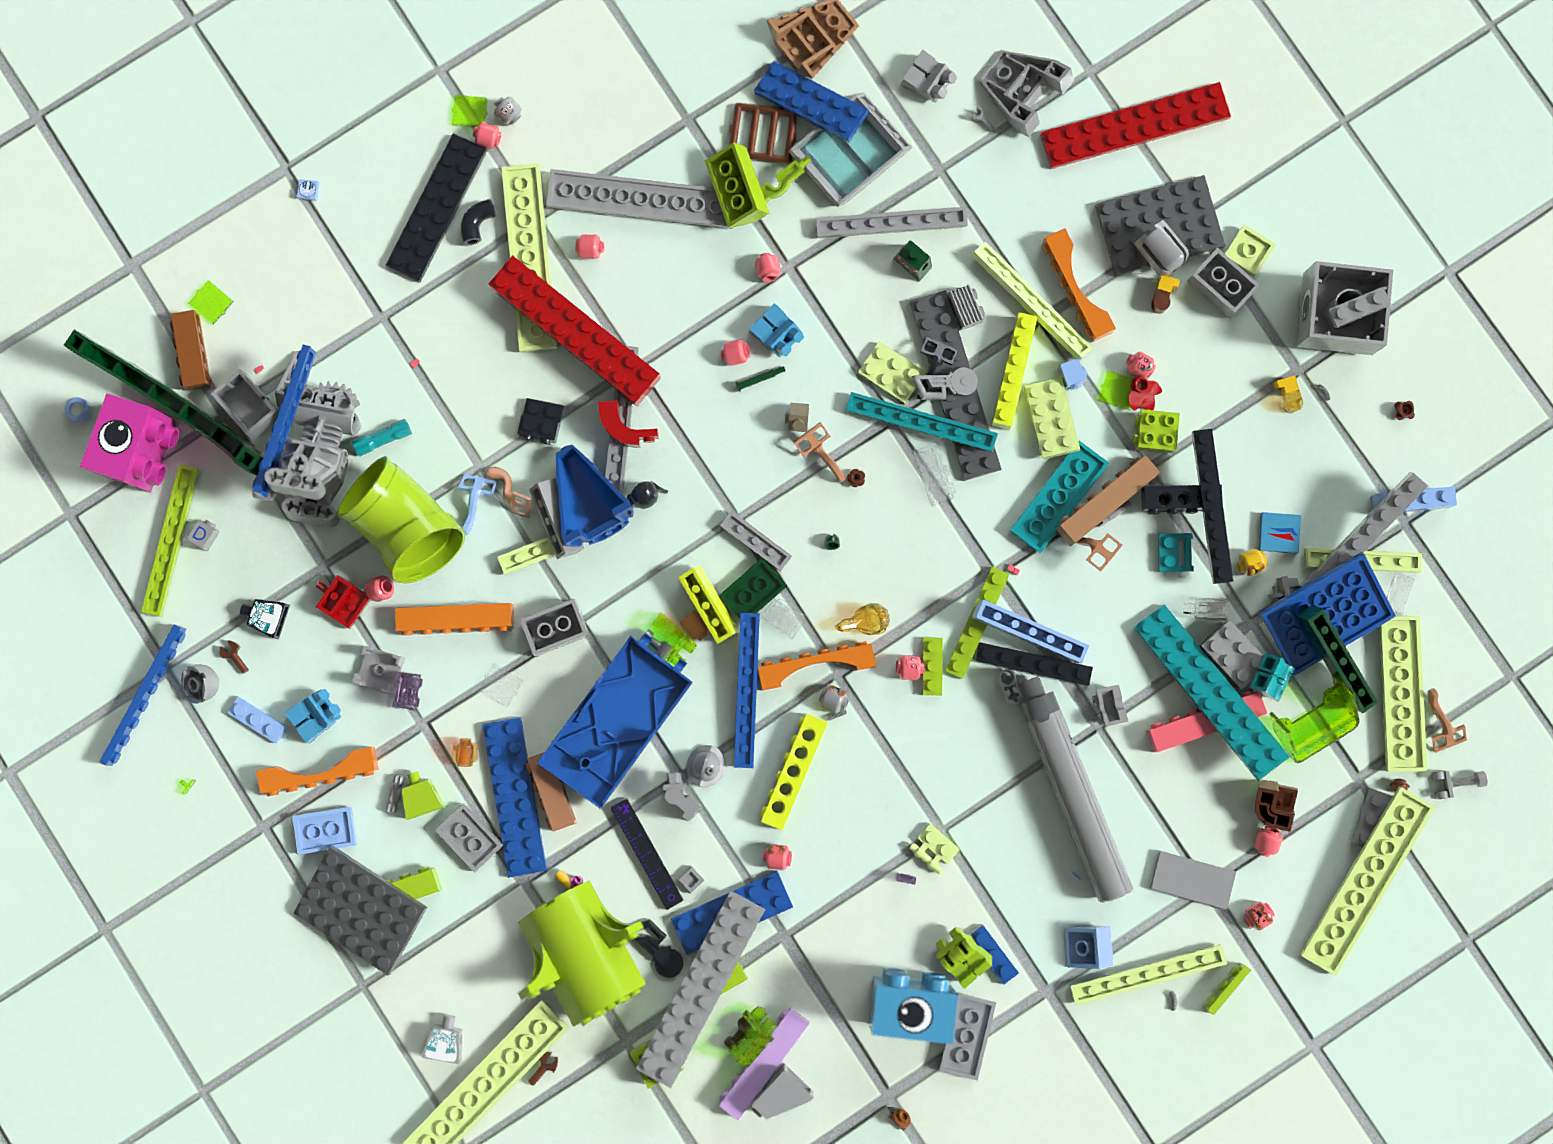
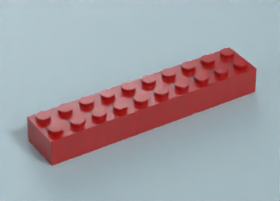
M513 255L488 283L492 291L636 407L639 406L661 379L659 372Z

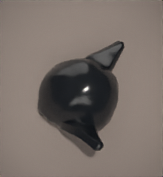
M644 481L634 487L631 494L627 495V500L632 508L635 505L638 508L647 509L657 502L658 492L667 494L668 490L652 481Z

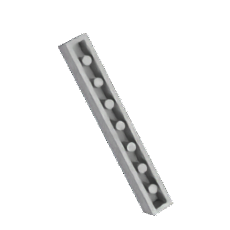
M1409 472L1300 586L1306 585L1358 553H1364L1428 485L1415 473Z

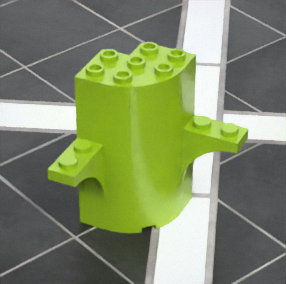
M590 880L556 896L553 900L536 908L518 922L531 947L534 959L532 977L527 986L518 992L520 999L522 1000L526 997L532 999L541 994L540 990L544 989L546 992L553 988L573 1027L580 1023L584 1026L593 1021V1019L603 1016L608 1011L617 1007V1005L623 1004L641 992L640 988L646 985L625 946L629 941L638 937L637 932L644 927L640 921L634 924H627L613 917L602 904Z

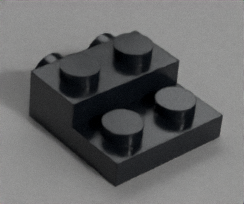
M526 398L517 432L523 440L532 441V439H538L540 443L551 445V442L557 443L564 405Z

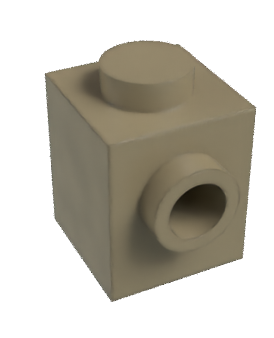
M790 402V411L785 414V423H789L788 431L807 432L809 404Z

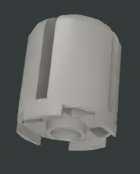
M1164 220L1157 223L1153 229L1143 234L1135 242L1137 250L1160 276H1167L1173 273L1187 261L1189 256L1187 247Z

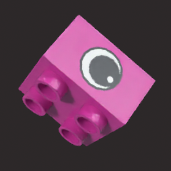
M106 393L80 467L108 479L151 492L153 486H159L165 477L166 465L162 461L166 449L172 450L178 441L179 429L175 427L177 421L149 406Z

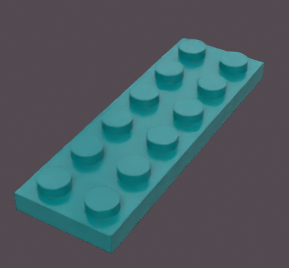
M1080 440L1078 441L1080 451L1069 453L1009 530L1039 554L1057 533L1056 528L1060 526L1059 521L1066 515L1070 516L1073 509L1077 507L1109 465L1108 461Z

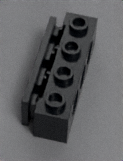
M1199 485L1144 486L1141 488L1142 512L1146 511L1148 515H1156L1159 512H1167V514H1178L1179 512L1196 514L1198 511H1202V505L1197 501V496L1200 497ZM1159 497L1165 500V505L1159 503ZM1178 497L1183 498L1184 505L1178 502Z

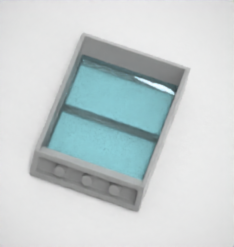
M865 93L857 94L850 99L867 108L869 113L849 143L816 127L788 151L797 162L808 155L812 162L803 168L805 173L816 182L817 187L837 207L847 204L913 148Z

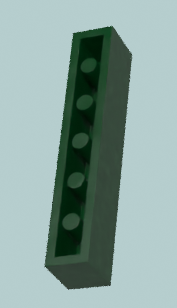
M1311 605L1298 614L1299 621L1351 708L1365 713L1378 703L1376 697L1324 609Z

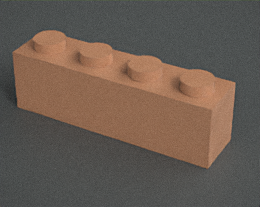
M543 752L527 758L528 763H526L529 774H533L535 780L532 781L535 792H539L541 797L539 800L542 811H546L548 816L545 818L546 824L554 832L576 824L577 821L563 782L537 764L544 754Z

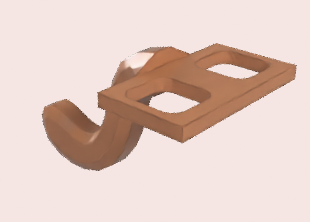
M819 422L793 443L803 457L811 451L816 452L831 469L836 479L842 483L846 480L845 475L835 461L825 452L822 445L831 436L823 424ZM819 427H822L826 434L820 440H817L813 433ZM807 439L810 447L802 452L798 444L802 440Z
M499 467L488 468L486 471L487 478L503 481V500L511 507V512L529 519L531 498L514 491L511 495L512 480L508 472ZM516 496L525 499L527 503L518 501ZM519 507L521 509H524L526 511V514L517 511L515 508Z
M1108 533L1102 540L1082 537L1076 542L1079 545L1091 548V554L1087 557L1086 561L1100 572L1122 547V544ZM1107 538L1117 543V547L1113 552L1108 551L1103 546ZM1095 553H1099L1105 558V562L1101 567H1098L1091 561Z
M1435 688L1429 689L1427 691L1428 702L1442 725V733L1432 736L1433 751L1436 753L1467 741L1465 725L1452 727L1439 705L1437 690ZM1463 730V737L1454 740L1453 734ZM1445 737V744L1436 747V740Z

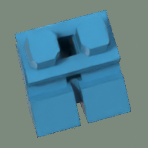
M776 303L749 329V333L753 337L757 338L770 352L776 354L779 358L782 355L787 356L791 352V346L795 342L800 343L804 339L799 327L787 317Z
M321 689L307 696L302 702L297 703L284 712L293 726L298 727L296 730L306 743L310 744L341 718L339 714L341 709L337 704L330 702L328 699L330 694L326 689Z

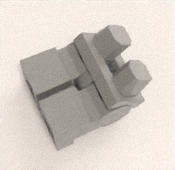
M922 49L913 65H911L903 77L900 85L906 89L913 90L923 99L936 103L938 99L945 98L947 86L954 84L958 78L946 64L939 63L935 60L936 58Z
M681 773L667 774V784L663 785V791H666L665 799L668 803L676 804L685 812L682 817L687 821H691L702 809L703 805L692 796H685L684 789H686V784L681 783Z

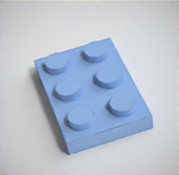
M352 807L292 816L298 855L325 851L330 846L343 848L357 845Z

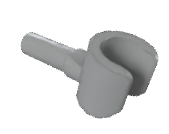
M977 107V112L980 115L976 116L972 112L973 121L983 123L992 131L994 127L983 117V110Z

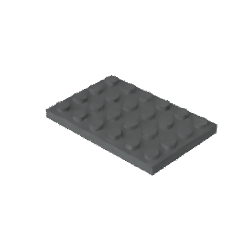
M1205 175L1095 204L1115 276L1151 267L1137 250L1135 242L1162 220L1169 225L1189 251L1188 257L1214 251L1217 247L1221 249L1226 246Z
M330 846L293 914L388 976L394 970L428 907L341 850Z

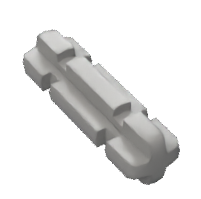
M395 775L393 778L394 785L391 786L388 797L389 803H387L385 809L387 812L396 813L397 803H399L403 789L401 786L404 785L405 781L404 776Z

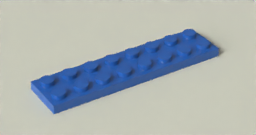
M519 717L482 724L508 878L547 871L532 777L526 767L528 754L522 719Z

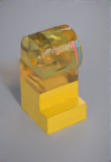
M1295 375L1272 383L1274 390L1280 389L1283 398L1282 406L1285 412L1292 414L1303 407V399Z

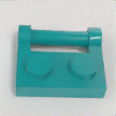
M1193 533L1158 534V572H1194V566H1192ZM1178 540H1184V566H1179Z

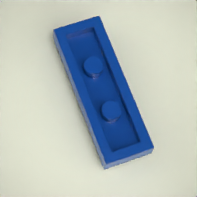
M984 925L970 934L973 941L992 956L991 969L1003 985L1019 974Z

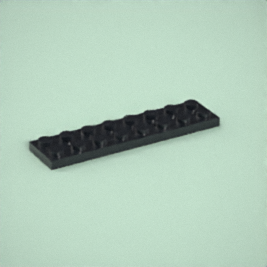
M454 133L452 134L386 263L388 268L421 283L487 153L486 148Z

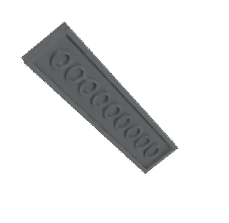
M947 291L911 300L910 305L922 344L929 337L958 349L952 366L941 362L936 367L934 375H949L950 372H954L958 368H970ZM927 342L924 347L926 351L934 353L937 348L936 345ZM944 350L942 357L952 360L954 353ZM926 355L928 364H930V357ZM977 388L973 393L965 396L957 393L953 395L949 389H946V399L940 400L946 419L990 431ZM952 441L964 481L1002 470L995 446L992 453Z

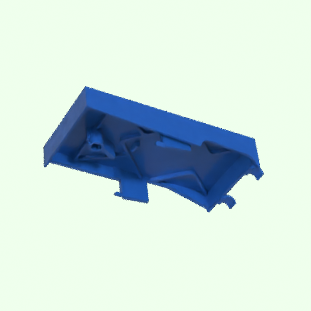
M645 633L640 642L630 635L616 657L537 762L538 765L600 810L693 683V681L681 673L687 662L680 658L673 667L647 648L653 639L647 633Z

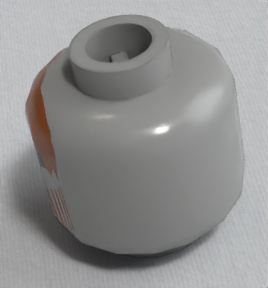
M830 685L827 688H823L819 702H821L823 709L839 713L841 709H846L849 699L846 698L847 693L845 690Z

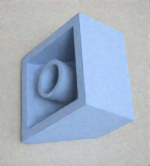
M1110 926L1064 928L1068 968L1101 969L1113 966Z

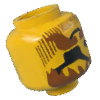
M1254 548L1239 555V562L1236 564L1241 573L1244 572L1245 575L1252 576L1265 570L1267 558L1263 551Z

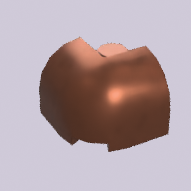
M1264 780L1259 782L1255 798V813L1263 825L1291 832L1298 788L1280 785L1276 781Z

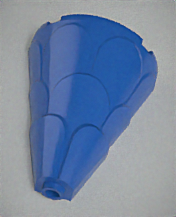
M572 444L564 446L561 451L555 453L561 537L564 544L571 547H581V543L585 542L589 543V545L595 544L615 535L629 523L628 518L634 515L633 508L630 502L598 471L597 466Z

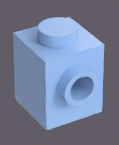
M1079 359L1060 364L1058 367L1065 389L1071 388V390H1076L1082 387L1081 384L1085 382L1087 373L1084 366L1081 367Z

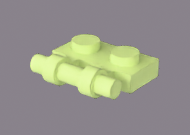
M931 823L918 836V839L923 844L918 847L913 843L909 847L917 859L920 858L927 864V868L934 870L937 874L943 870L938 862L942 859L948 864L960 850ZM927 848L936 854L933 859L925 853Z

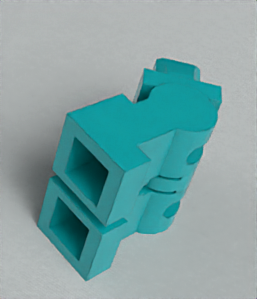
M1265 653L1258 667L1264 673L1257 671L1250 687L1260 692V694L1279 702L1294 668L1286 664L1285 660L1281 657Z

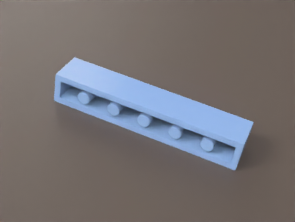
M985 600L978 601L972 615L974 620L1074 663H1083L1090 646Z

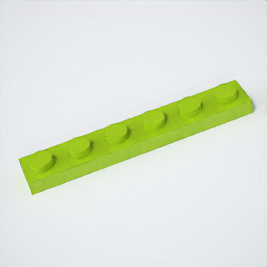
M993 566L991 567L945 672L963 679L987 626L972 619L979 600H985L996 605L1010 574Z

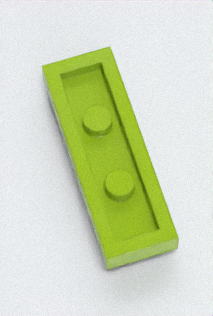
M923 637V663L925 666L923 695L942 696L943 638Z
M1242 963L1236 964L1231 969V975L1228 979L1220 982L1217 987L1218 991L1206 999V1005L1203 1008L1214 1016L1251 972V969Z

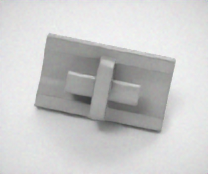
M1288 576L1277 578L1278 585L1272 586L1273 594H1269L1268 598H1274L1275 602L1289 595L1291 593L1290 589L1299 588L1298 578H1288Z

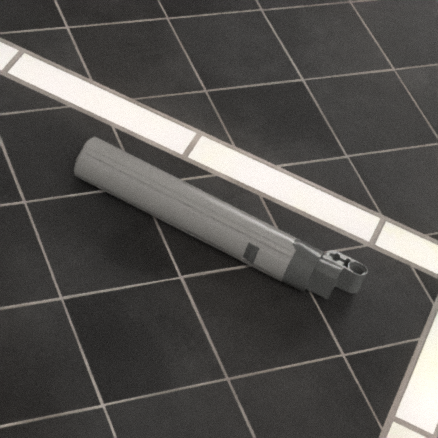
M1002 670L998 674V682L1004 697L1009 704H1019L1035 746L1041 754L1040 758L1098 901L1102 903L1109 902L1131 893L1133 890L1132 883L1075 743H1072L1071 733L1054 691L1046 693L1039 676L1019 683L1013 670ZM1008 672L1012 675L1010 683L1003 682V673ZM1016 684V687H1013V691L1019 693L1017 701L1014 698L1010 699L1009 696L1012 692L1010 689L1006 690L1005 687Z

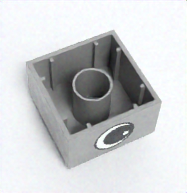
M1321 261L1314 262L1303 273L1297 347L1374 355L1386 347L1390 306L1336 329L1327 311L1330 308L1381 287L1384 288L1391 302L1394 270Z

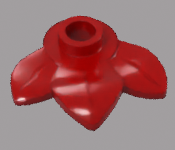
M1136 376L1130 383L1131 392L1128 395V402L1134 411L1140 406L1145 410H1154L1155 395L1162 393V388L1156 381H1148L1145 377ZM1138 382L1141 384L1140 389L1137 387Z

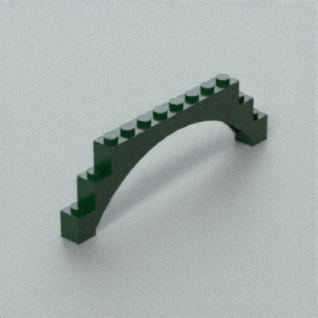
M75 329L72 331L63 346L143 394L215 444L235 464L247 472L258 476L259 464L264 456L254 448L253 444L136 364L125 360L87 335Z

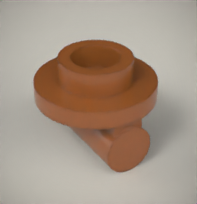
M901 1108L896 1109L888 1117L903 1131L911 1123L910 1115Z

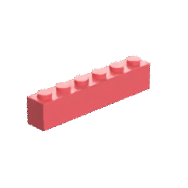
M1252 690L1241 693V698L1257 717L1268 714L1260 692L1253 693ZM1198 709L1187 712L1188 716L1180 718V715L1169 718V723L1163 725L1162 722L1150 725L1151 729L1146 730L1154 752H1161L1217 731Z

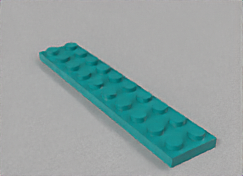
M1165 604L1134 626L1133 629L1257 781L1290 758Z

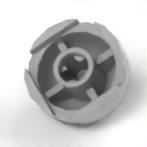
M203 664L186 667L187 670L182 672L181 685L183 691H187L189 695L187 699L192 703L199 704L213 698L219 687V677L215 671Z

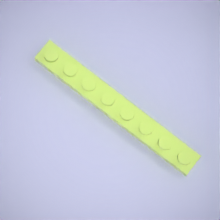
M986 242L974 251L971 256L1031 315L1037 316V321L1072 356L1080 361L1091 351L1092 347Z
M1219 944L1069 986L1074 1004L1080 1005L1223 966L1227 962L1222 945Z

